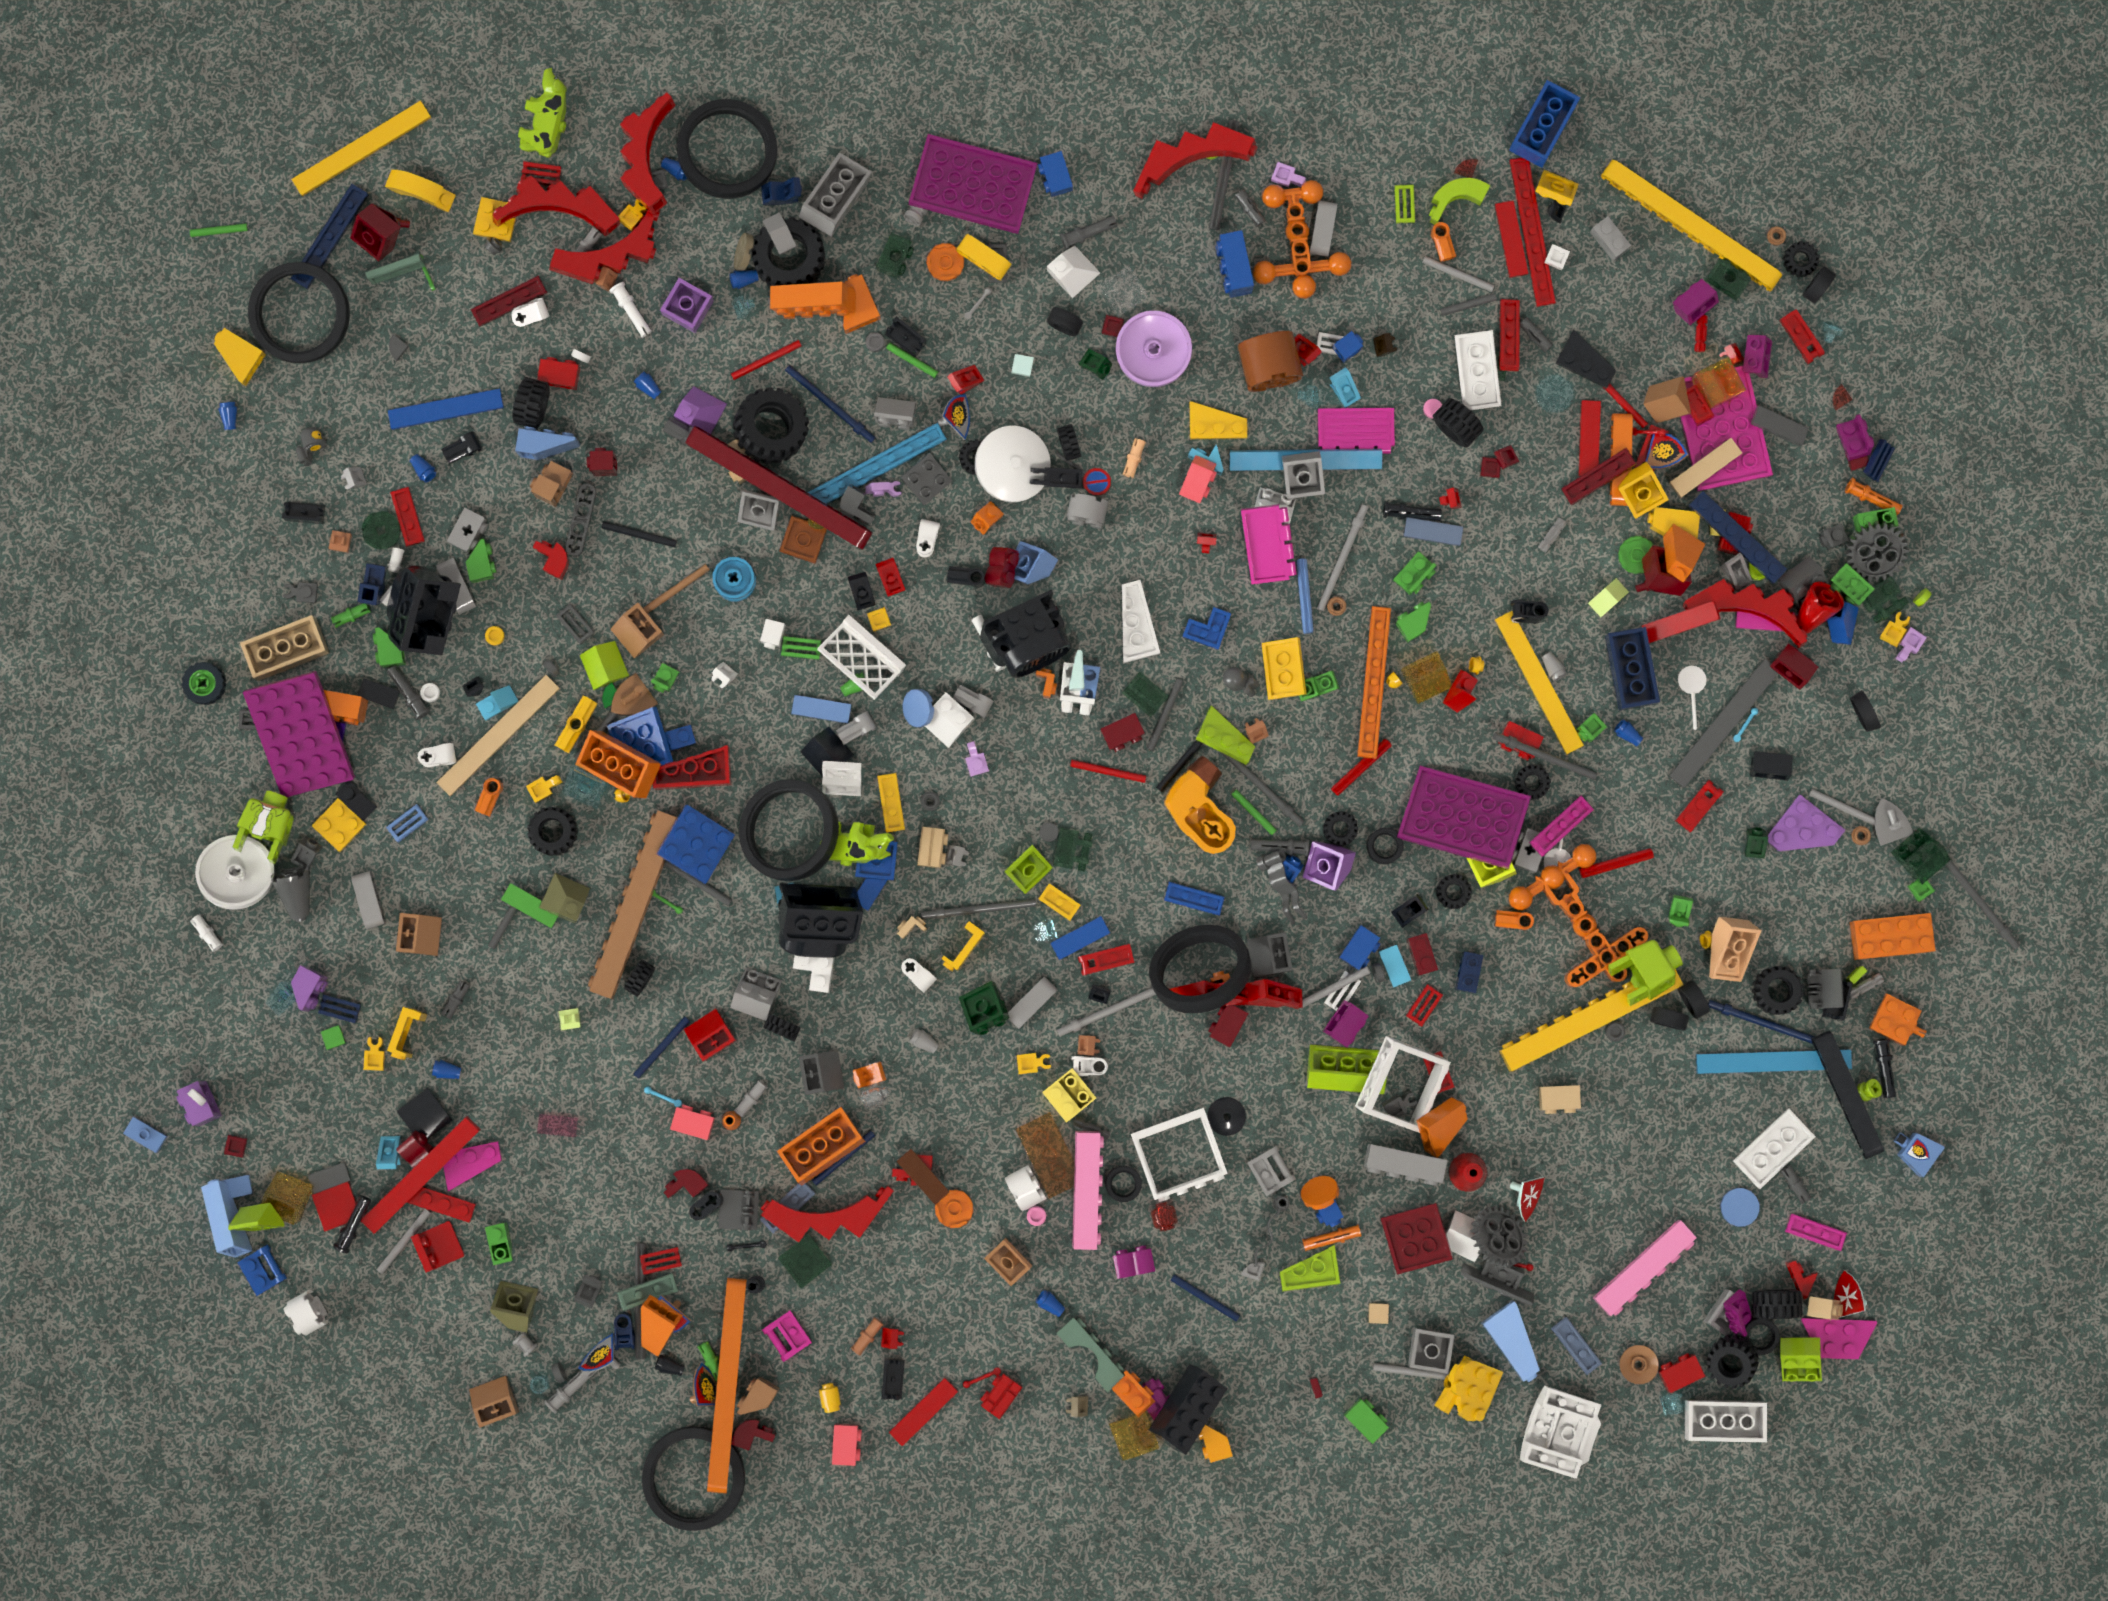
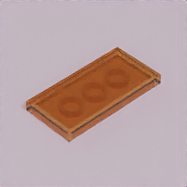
M1049 1112L1016 1128L1015 1130L1048 1198L1050 1199L1074 1187L1075 1163L1051 1113Z

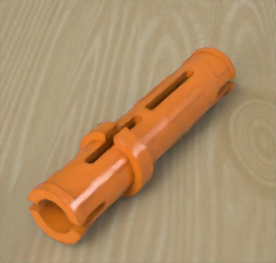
M1359 1225L1344 1229L1337 1228V1231L1302 1239L1306 1252L1337 1242L1345 1243V1240L1361 1237Z

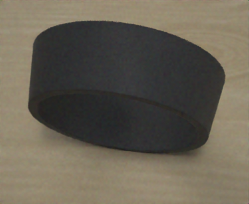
M1861 690L1850 698L1851 704L1866 732L1881 728L1876 712L1864 691Z

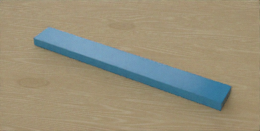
M936 423L807 493L829 504L842 497L849 484L858 488L947 439L939 424Z
M1382 449L1230 450L1229 467L1230 471L1283 470L1282 456L1320 451L1322 470L1382 469Z
M1840 1050L1848 1069H1852L1851 1050ZM1816 1051L1696 1054L1697 1074L1824 1070Z

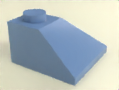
M1020 541L1016 548L1019 552V560L1014 569V579L1025 584H1031L1049 577L1058 559L1044 549Z

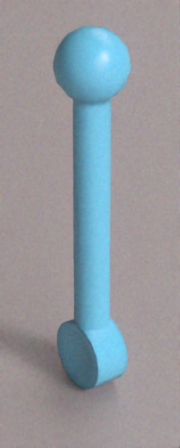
M1757 708L1751 709L1750 716L1748 717V719L1746 720L1738 734L1733 736V740L1735 742H1739L1741 740L1740 736L1750 723L1751 719L1754 715L1758 714Z
M649 1086L644 1088V1092L646 1094L651 1093L655 1096H658L664 1100L674 1103L676 1107H680L682 1105L681 1100H674L670 1097L660 1094L652 1090Z

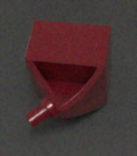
M371 203L357 214L350 239L377 261H380L394 249L400 228H409L410 221L400 220V218H397L387 210Z
M1652 545L1642 558L1645 581L1635 585L1637 593L1647 590L1681 596L1692 583L1691 574H1689L1684 582L1669 574L1666 568L1664 548Z

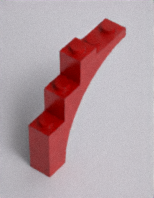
M667 92L663 96L658 97L653 105L643 110L639 117L633 112L620 123L623 132L632 140L626 143L622 150H620L624 160L632 167L626 170L620 179L624 187L652 215L656 214L667 204L664 195L653 181L650 169V151L656 131L665 116L676 106L672 97Z
M532 176L521 179L517 184L518 195H513L505 206L496 208L492 215L493 223L499 227L508 220L526 213L537 211L567 213L591 224L605 237L620 225V218L591 186L586 189L582 188L575 197L561 180L557 184L552 183L547 188V191H545Z
M647 210L642 221L627 237L601 250L570 252L555 248L549 270L593 284L594 280L599 279L601 269H598V267H607L615 273L621 274L622 269L626 270L629 261L626 257L648 263L649 258H654L656 248H653L654 242L647 239H652L655 228H652L653 221L658 220L660 210L654 215Z
M1722 579L1685 600L1683 603L1684 609L1688 610L1715 601L1718 612L1739 611L1766 619L1788 635L1798 649L1807 642L1805 630L1799 628L1796 623L1797 618L1795 614L1789 612L1794 605V599L1784 589L1763 599L1764 594L1759 587L1756 588L1755 584L1733 594L1734 589L1729 582L1726 583L1725 579Z

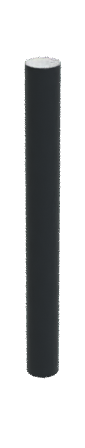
M605 521L602 524V529L676 548L677 540Z
M1196 740L1157 785L1156 788L1160 792L1167 787L1201 747L1202 742Z

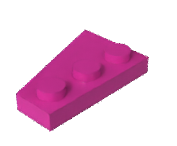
M499 1141L464 1148L453 1156L443 1166L448 1191L502 1161Z

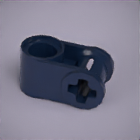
M627 1312L620 1313L614 1320L615 1351L619 1350V1348L635 1349L633 1317ZM626 1317L629 1322L628 1326H621L619 1318Z

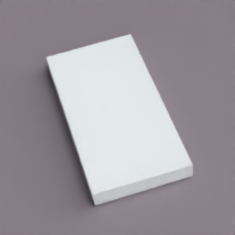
M1493 330L1454 335L1462 404L1470 410L1501 406Z
M1788 1108L1745 1148L1733 1162L1758 1189H1761L1816 1136Z

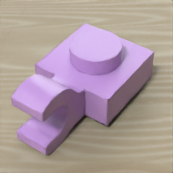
M1278 162L1271 181L1288 188L1290 183L1301 187L1306 182V178L1294 174L1296 168Z
M900 482L870 483L865 486L866 494H873L874 497H879L888 492L891 496L897 497L901 495V492L894 491V486L900 485Z
M1912 627L1908 628L1899 643L1903 648L1895 659L1902 663L1908 658L1910 652L1916 654L1927 637Z
M974 741L967 743L971 757L965 758L970 776L988 772L989 769L984 753H977Z

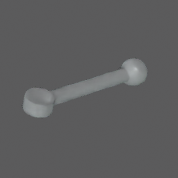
M990 287L985 288V293L973 308L965 313V319H971L973 312L985 297L992 293Z

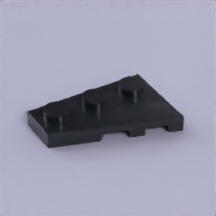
M1573 329L1556 364L1607 389L1616 370Z

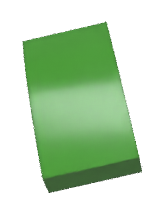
M1334 671L1306 679L1307 695L1299 697L1302 702L1340 689Z

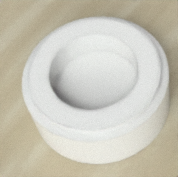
M573 349L571 354L572 357L585 363H589L591 358Z
M426 683L422 686L420 695L426 702H435L440 696V689L433 683Z
M191 1089L187 1093L201 1107L205 1104L206 1099L195 1089Z

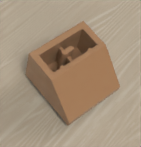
M639 603L625 612L610 629L634 659L664 636L663 632Z
M400 913L396 952L438 956L442 918Z
M507 1376L469 1389L473 1412L479 1428L519 1413Z
M762 1377L757 1378V1380L754 1378L747 1388L749 1391L747 1397L744 1395L737 1405L739 1408L737 1413L742 1415L768 1408L780 1388Z

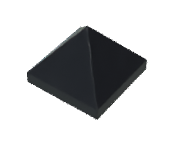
M1553 200L1547 209L1548 216L1557 223H1561L1566 205L1559 204L1556 200Z
M479 676L462 686L467 697L479 696L484 688Z
M1093 984L1088 999L1107 1004L1111 990L1103 985Z

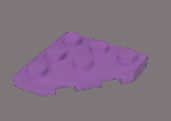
M1798 795L1768 833V843L1777 851L1833 846L1845 829L1803 796Z

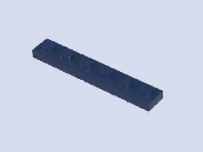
M354 184L350 185L301 262L314 264L321 268L324 266L369 196L367 192ZM295 274L290 279L308 290L315 277Z
M1704 491L1689 505L1691 509L1733 548L1741 553L1772 584L1787 570Z

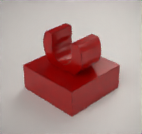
M1736 343L1726 346L1724 348L1725 351L1719 355L1720 357L1725 355L1729 357V361L1724 363L1725 366L1738 364L1744 360Z
M1456 488L1446 489L1447 496L1439 497L1440 504L1443 506L1450 505L1452 509L1462 508L1459 492Z
M1197 533V544H1202V553L1209 554L1210 545H1216V534Z
M882 1328L881 1347L897 1349V1346H902L903 1343L898 1342V1335H904V1332L894 1328Z

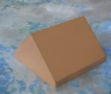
M1683 376L1649 386L1643 404L1656 423L1691 414Z
M1007 1238L1003 1239L984 1258L1010 1286L1033 1266Z

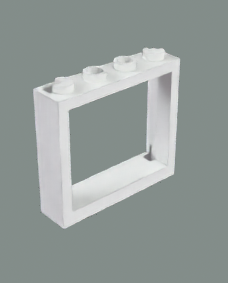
M1386 1036L1355 1107L1363 1113L1420 1133L1416 1120L1427 1114L1433 1107L1434 1099L1441 1089L1442 1081L1449 1070L1451 1062L1439 1055ZM1399 1049L1435 1062L1410 1122L1373 1109Z
M1204 1108L1131 1134L1154 1200L1158 1199L1159 1202L1170 1199V1194L1177 1193L1178 1196L1187 1193V1188L1195 1186L1196 1189L1206 1186V1181L1213 1179L1214 1182L1225 1179L1224 1175L1228 1174ZM1201 1118L1219 1170L1157 1192L1139 1139Z

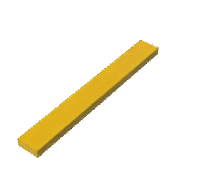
M419 101L291 180L301 196H304L429 120L431 116L422 102Z
M1510 611L1495 619V622L1567 755L1584 745L1519 623L1511 621L1513 611Z

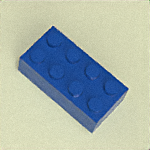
M1547 80L1509 151L1543 168L1581 97Z

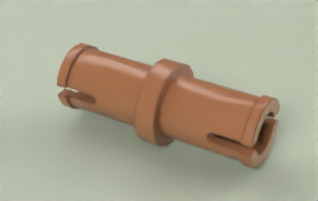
M874 1317L865 1331H861V1336L851 1347L852 1351L861 1356L868 1344L874 1341V1336L884 1324Z

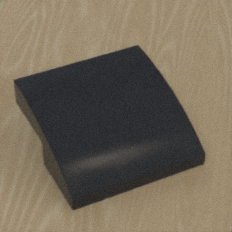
M428 1087L397 1110V1113L412 1133L418 1131L423 1133L427 1139L452 1121L451 1116Z

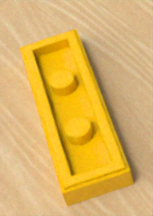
M897 774L877 776L886 833L905 830Z

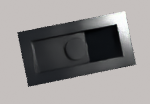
M866 572L849 576L848 581L857 610L875 606V600Z
M347 781L336 793L347 807L363 821L377 808L351 781Z

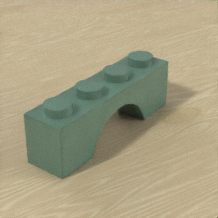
M1073 1317L1056 1333L1069 1348L1084 1346L1094 1352L1098 1359V1369L1095 1378L1109 1392L1125 1376L1123 1374L1125 1370L1118 1362L1116 1364L1113 1363L1110 1359L1112 1355L1105 1347L1103 1349L1100 1348L1097 1344L1099 1340L1093 1333L1090 1335L1085 1330L1086 1324L1080 1318L1076 1320Z

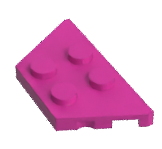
M1801 1318L1808 1337H1820L1821 1358L1859 1359L1877 1325V1321Z

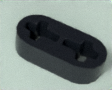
M717 1191L708 1192L690 1207V1217L694 1220L707 1218L723 1204L722 1194ZM711 1196H713V1197H716V1196H717V1198H718V1199H716V1203H717V1204L712 1203V1204L708 1205V1203L712 1200ZM696 1207H705V1209L701 1211L702 1215H695V1213L697 1212Z

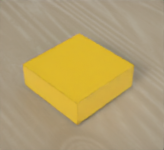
M885 607L867 613L873 632L891 626Z

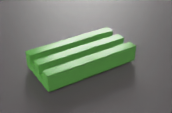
M783 636L781 656L819 660L820 652L817 649L822 641ZM787 641L817 644V647L788 645ZM786 649L814 651L816 655L786 652Z

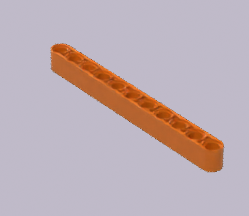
M727 1278L707 1492L727 1494L747 1279Z

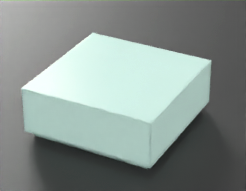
M1015 354L1011 373L1030 377L1034 357Z

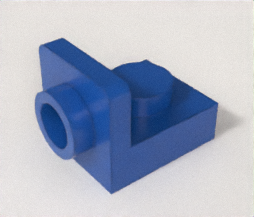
M1287 855L1283 865L1286 877L1290 883H1293L1304 865L1297 857Z

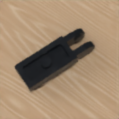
M1031 468L1033 473H1044V480L1032 479L1030 484L1044 485L1045 487L1081 489L1083 469Z

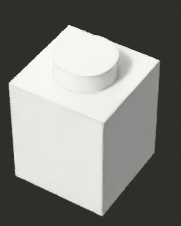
M766 619L760 639L765 648L775 650V647L780 648L786 627L785 623Z

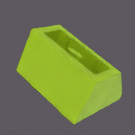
M1820 1337L1780 1338L1782 1381H1822Z

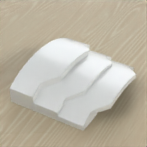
M1544 1386L1536 1400L1526 1427L1520 1460L1577 1479L1581 1465L1589 1461L1596 1435L1601 1426L1598 1418L1601 1404Z

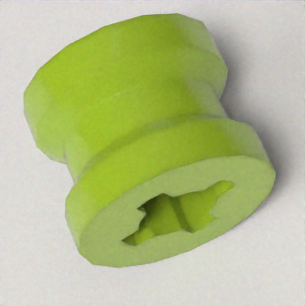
M1875 1079L1862 1082L1857 1086L1863 1101L1878 1098L1882 1094L1881 1085Z

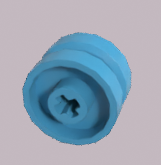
M728 557L716 565L713 572V584L717 592L724 599L731 602H739L747 599L753 593L756 587V576L751 565L746 560L739 557ZM737 577L738 581H733L732 583V578Z

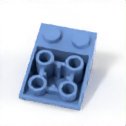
M526 426L524 429L519 428L515 451L521 458L541 460L580 447V443L576 437H573L574 434L563 432L562 435L555 434V431L547 429L539 432L536 431V428Z

